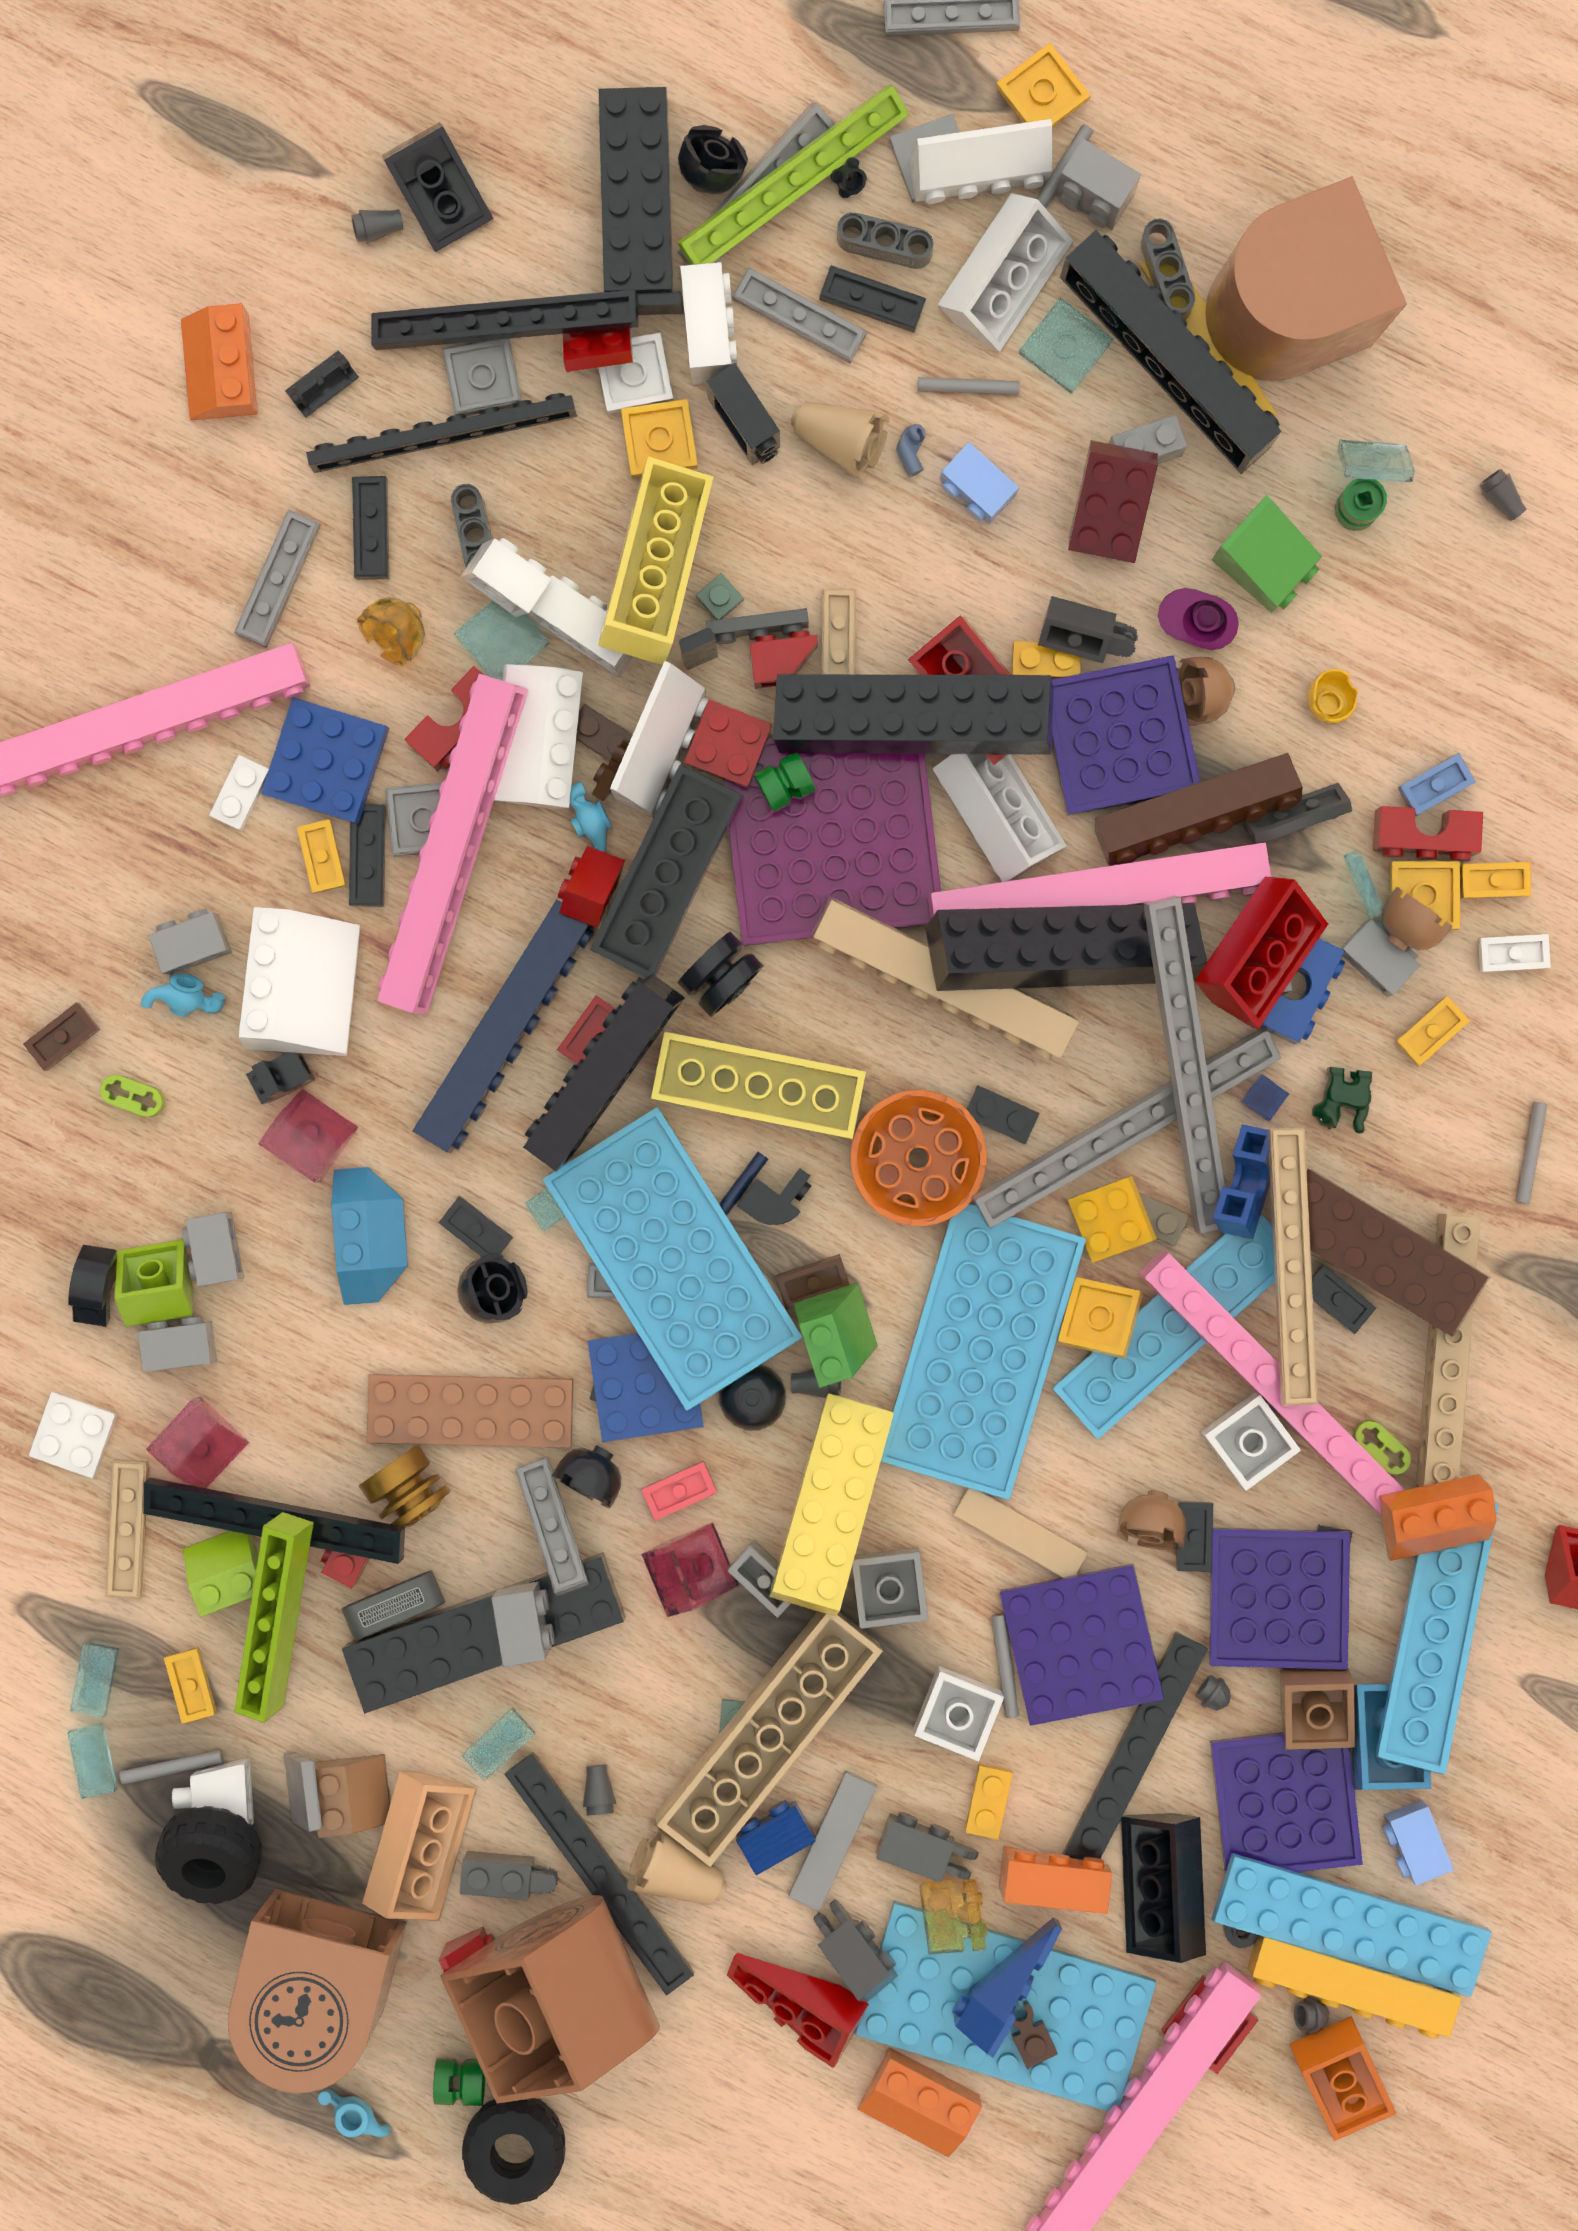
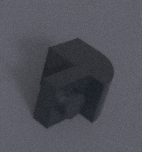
M287 1052L272 1061L263 1060L251 1066L253 1071L246 1074L261 1104L275 1101L315 1081L302 1053Z
M799 1168L780 1195L757 1179L737 1207L755 1220L767 1225L787 1223L801 1212L791 1202L794 1198L800 1202L812 1185L807 1182L810 1175Z
M82 1245L73 1268L69 1287L68 1305L72 1306L73 1322L107 1327L110 1320V1291L116 1279L117 1250Z

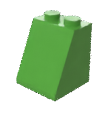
M1266 495L1220 546L1212 561L1268 611L1273 613L1278 606L1284 610L1298 595L1293 589L1300 581L1307 584L1320 570L1315 564L1322 556Z
M858 1282L793 1303L819 1388L852 1378L878 1347Z

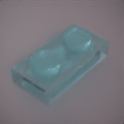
M89 1642L83 1643L71 1702V1712L97 1717L106 1716L119 1648Z
M511 1708L461 1756L485 1781L530 1740L536 1732L514 1708Z
M104 1723L69 1730L67 1734L81 1799L115 1792L117 1784Z

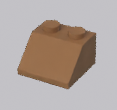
M1349 1667L1348 1670L1280 1669L1281 1710L1286 1750L1355 1748L1354 1682Z
M385 1754L316 1762L314 1766L322 1823L321 1829L318 1830V1838L355 1834L385 1825L390 1807Z

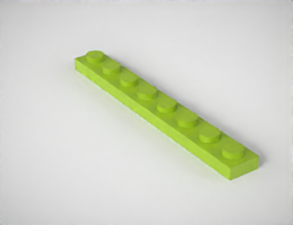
M887 85L678 241L677 244L689 264L713 263L829 176L833 170L845 164L848 158L857 155L909 116L894 86Z

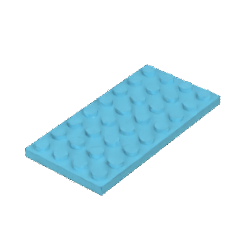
M658 1107L562 1166L557 1172L555 1171L542 1179L686 1411H689L803 1338Z
M968 1204L960 1213L949 1219L893 1408L894 1414L881 1462L1010 1500L1086 1238L1013 1216L990 1229L986 1225L977 1206Z
M894 1901L880 1950L884 1948L892 1956L896 1963L893 1968L899 1976L867 2002L869 2006L855 2035L1109 2111L1113 2105L1119 2107L1121 2104L1156 1981L1147 1976L1052 1948L1043 1967L1039 1971L1033 1969L1031 1973L1034 1976L1032 1988L1027 1998H1023L1021 2001L1017 2000L1014 2015L1017 2018L1024 2017L1026 2010L1023 2001H1028L1034 2014L1032 2022L1035 2023L1043 2020L1058 2055L1027 2069L1011 2035L1019 2031V2028L1011 2027L994 2058H992L955 2027V2014L952 2013L956 2001L962 1994L966 1996L971 1987L1026 1940Z

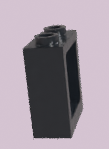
M734 362L706 381L708 400L751 465L758 461L764 464L778 454L780 430Z

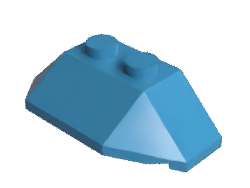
M369 1167L334 1170L331 1206L336 1272L344 1305L379 1302L408 1267L403 1198Z

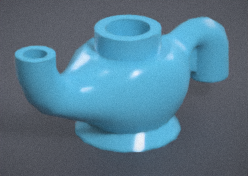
M581 781L571 785L570 805L575 809L576 817L571 819L579 838L585 835L593 843V848L605 852L607 829H613L600 799H598L596 804L587 801L584 798V794L587 792Z
M179 973L170 977V983L148 990L140 1003L144 1008H151L155 1000H161L170 1007V1011L173 1014L184 1017L198 1009L211 1014L218 1013L223 1008L226 997L224 994L217 992L213 993L212 997L205 996L201 990L203 982L199 978L190 974Z
M323 2089L318 2095L320 2104L328 2105L332 2103L334 2105L335 2126L341 2135L349 2138H355L360 2135H372L383 2138L390 2134L391 2127L388 2124L380 2125L374 2116L372 2108L363 2099L356 2096L340 2097L331 2089Z

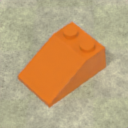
M1352 2016L1289 2044L1334 2141L1397 2114Z

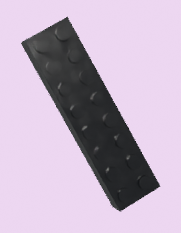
M1095 230L1066 256L1060 278L1242 475L1272 447L1282 432L1279 429L1280 424L1277 418L1268 410L1264 412L1255 403L1257 399L1254 393L1247 386H1240L1232 378L1233 372L1230 367L1222 360L1217 361L1209 353L1210 347L1207 342L1199 335L1194 336L1186 328L1187 322L1184 317L1176 310L1171 311L1163 303L1164 297L1161 292L1153 285L1148 286L1140 278L1141 273L1137 266L1130 260L1125 261L1117 253L1118 248L1109 236H1102Z
M777 674L773 741L779 753L1051 755L1054 687L1051 675Z
M1182 903L1193 980H1195L1206 965L1207 958L1195 903ZM1143 904L937 910L925 928L937 991L1156 984Z
M604 1552L582 1560L589 1585L557 1596L554 1593L548 1572L506 1586L539 1582L540 1590L546 1589L549 1610H546L545 1621L546 1624H552L555 1644L552 1647L624 1622L626 1615ZM497 1590L348 1642L342 1648L364 1714L503 1665L491 1598Z

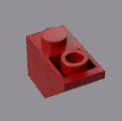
M798 631L790 633V638L776 640L775 635H765L757 637L756 642L750 643L755 689L776 686L777 674H797L818 648L817 635L810 636L809 631Z

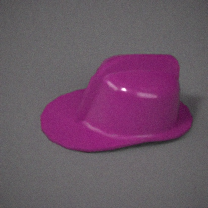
M1182 588L1169 593L1159 605L1158 619L1160 626L1166 634L1177 640L1203 649L1216 650L1230 644L1237 634L1239 621L1236 611L1231 604L1217 596L1196 589Z

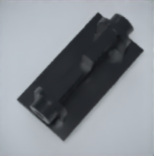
M338 350L286 389L285 392L306 418L357 380L359 376L352 369L345 356Z

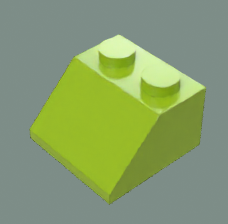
M183 1239L117 1250L115 1302L125 1327L193 1315L194 1290L189 1273L187 1248Z
M227 1531L183 1548L188 1587L200 1617L252 1598L259 1556L252 1535Z

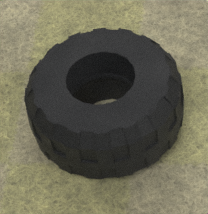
M213 1806L193 1807L173 1816L167 1825L164 1826L155 1854L156 1869L167 1887L178 1893L181 1897L203 1904H219L227 1900L236 1899L251 1888L260 1867L262 1843L252 1825L248 1824L245 1818L239 1814L236 1815L230 1812V1810L214 1808Z
M531 2098L498 2104L495 2099L490 2100L475 2113L464 2135L462 2160L466 2175L481 2194L495 2202L515 2205L535 2200L538 2196L547 2192L559 2176L566 2152L564 2129L556 2113L540 2099ZM517 2134L529 2141L534 2154L530 2159L522 2163L507 2162L496 2151L495 2141L503 2135Z

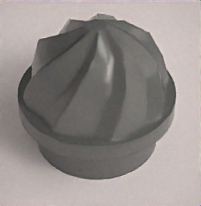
M1209 1675L1199 1687L1195 1697L1202 1701L1201 1705L1204 1708L1208 1707L1217 1711L1228 1706L1231 1694L1224 1679L1221 1677L1217 1679L1213 1675Z
M1306 1998L1303 2002H1298L1294 2009L1297 2027L1300 2030H1306L1308 2033H1317L1321 2028L1327 2026V2022L1330 2019L1329 2010L1325 2004L1314 1998Z

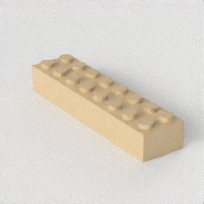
M829 897L812 931L813 937L817 939L816 946L834 955L838 949L848 954L846 957L848 962L865 970L869 964L878 969L877 974L879 977L895 985L900 979L909 984L907 988L913 994L926 1000L929 995H932L939 999L937 1003L942 1008L957 1015L960 1010L969 1013L968 1018L971 1019V1022L989 1030L992 1024L1000 1028L998 1033L1002 1034V1037L1018 1045L1024 1040L1030 1043L1029 1048L1034 1053L1050 1060L1052 1055L1059 1058L1062 1057L1080 1022L1073 1015L1018 988L937 991L928 944L833 897Z
M817 1611L655 1814L657 1826L711 1867L883 1652L879 1642L860 1629L841 1612L836 1616Z

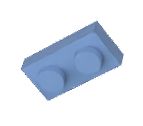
M1460 753L1399 786L1398 789L1408 807L1415 808V816L1476 783Z

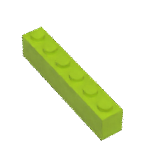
M284 1512L263 1526L234 1713L263 1723L284 1707L313 1529V1522Z

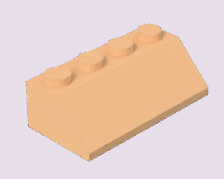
M399 1772L362 1904L388 1919L439 1920L476 1788L427 1773Z

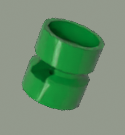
M1359 477L1351 481L1337 498L1335 504V515L1338 522L1343 527L1352 531H1360L1370 527L1384 511L1387 504V493L1383 485L1370 477Z
M797 752L779 760V766L776 768L769 765L754 773L760 790L773 813L790 805L791 798L793 797L800 800L816 792L812 779Z
M436 2059L433 2081L434 2105H454L457 2100H460L463 2106H483L486 2078L478 2060L466 2059L463 2064H459L456 2059ZM454 2076H460V2089L453 2088Z

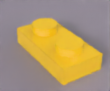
M1013 642L1012 675H1051V679H1058L1080 674L1081 657L1038 646V642Z
M327 819L298 826L297 831L312 893L316 894L346 887L347 884L332 821Z
M1530 862L1461 864V899L1532 896Z
M1445 996L1403 1033L1395 1043L1418 1067L1469 1023L1470 1020L1448 996Z
M197 1647L164 1657L181 1723L184 1724L215 1715L217 1709L200 1648Z
M979 1763L965 1825V1833L999 1840L1013 1775L1012 1770Z

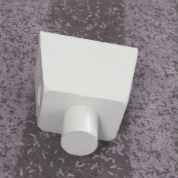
M250 1758L196 1770L190 1776V1787L173 1788V1808H200L204 1806L224 1808L236 1815L239 1814L245 1818L248 1824L253 1825Z

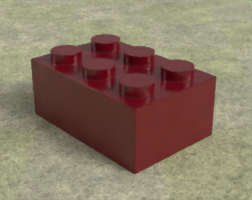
M1093 440L1090 441L1069 535L1068 550L1135 563L1157 472L1158 453Z

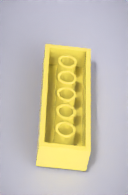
M648 456L639 482L597 646L663 665L664 661H666L673 644L713 476Z
M664 1032L651 1099L852 1140L866 1072Z
M828 1393L822 1406L769 1597L832 1616H836L839 1613L892 1422L893 1412Z

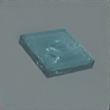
M1060 297L1020 348L1019 354L1072 394L1107 350L1114 338Z
M1339 439L1338 454L1345 477L1413 482L1415 469L1407 445Z
M493 600L454 633L488 675L503 681L505 664L525 665L550 643L526 614L515 617Z
M1353 851L1344 855L1369 919L1381 916L1383 904L1361 852Z

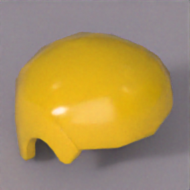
M1332 668L1320 673L1309 685L1306 695L1307 704L1312 714L1319 721L1326 724H1337L1347 720L1355 711L1359 690L1351 683L1350 674L1347 671Z

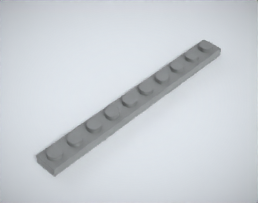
M1174 895L1143 903L1194 1229L1197 1233L1203 1234L1219 1229L1213 1216L1222 1187H1225L1181 897Z
M1264 1027L1260 1028L1206 1060L1212 1099L1282 1059L1267 1029ZM1171 1081L972 1196L986 1225L991 1229L1177 1120Z

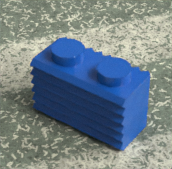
M786 1800L777 1803L768 1810L770 1815L762 1818L760 1821H758L757 1817L749 1819L737 1833V1844L755 1875L762 1873L816 1842V1836L796 1800L790 1804Z

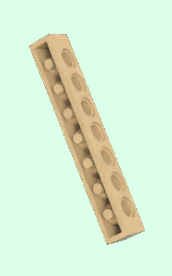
M1438 1214L1436 1244L1477 1269L1481 1217ZM1473 1307L1456 1334L1452 1337L1429 1323L1416 1485L1420 1487L1458 1479L1460 1475Z

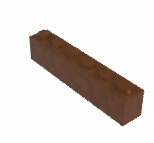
M1285 753L1095 818V833L1108 866L1132 863L1140 856L1149 853L1157 855L1166 851L1170 846L1179 843H1193L1202 835L1211 832H1225L1240 822L1246 820L1247 822H1254L1263 818L1267 813L1276 810H1290L1302 801L1303 786L1289 753Z

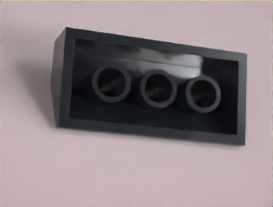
M1176 1813L1123 1815L1121 1818L1126 1952L1177 1963H1183L1206 1955L1200 1817Z

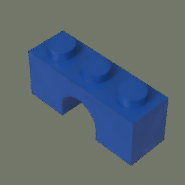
M1319 938L1298 969L1306 981V990L1303 996L1298 1000H1290L1280 996L1260 1028L1264 1027L1269 1032L1293 1044L1300 1043L1301 1039L1307 1040L1315 1026V1022L1311 1019L1316 1009L1322 1010L1330 995V991L1326 990L1331 978L1337 979L1344 967L1345 961L1341 960L1344 950Z
M1242 1124L1232 1155L1235 1160L1233 1181L1230 1188L1222 1187L1213 1219L1220 1232L1253 1239L1270 1186L1268 1130Z

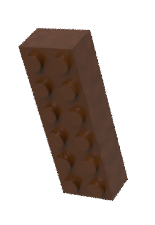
M1307 1169L1310 1250L1451 1337L1454 1336L1491 1277L1314 1170Z

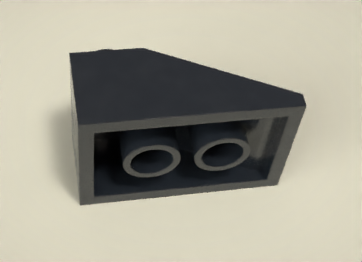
M440 122L382 155L383 160L435 252L494 219Z

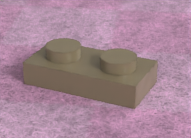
M1139 1193L1156 1238L1176 1246L1189 1215Z

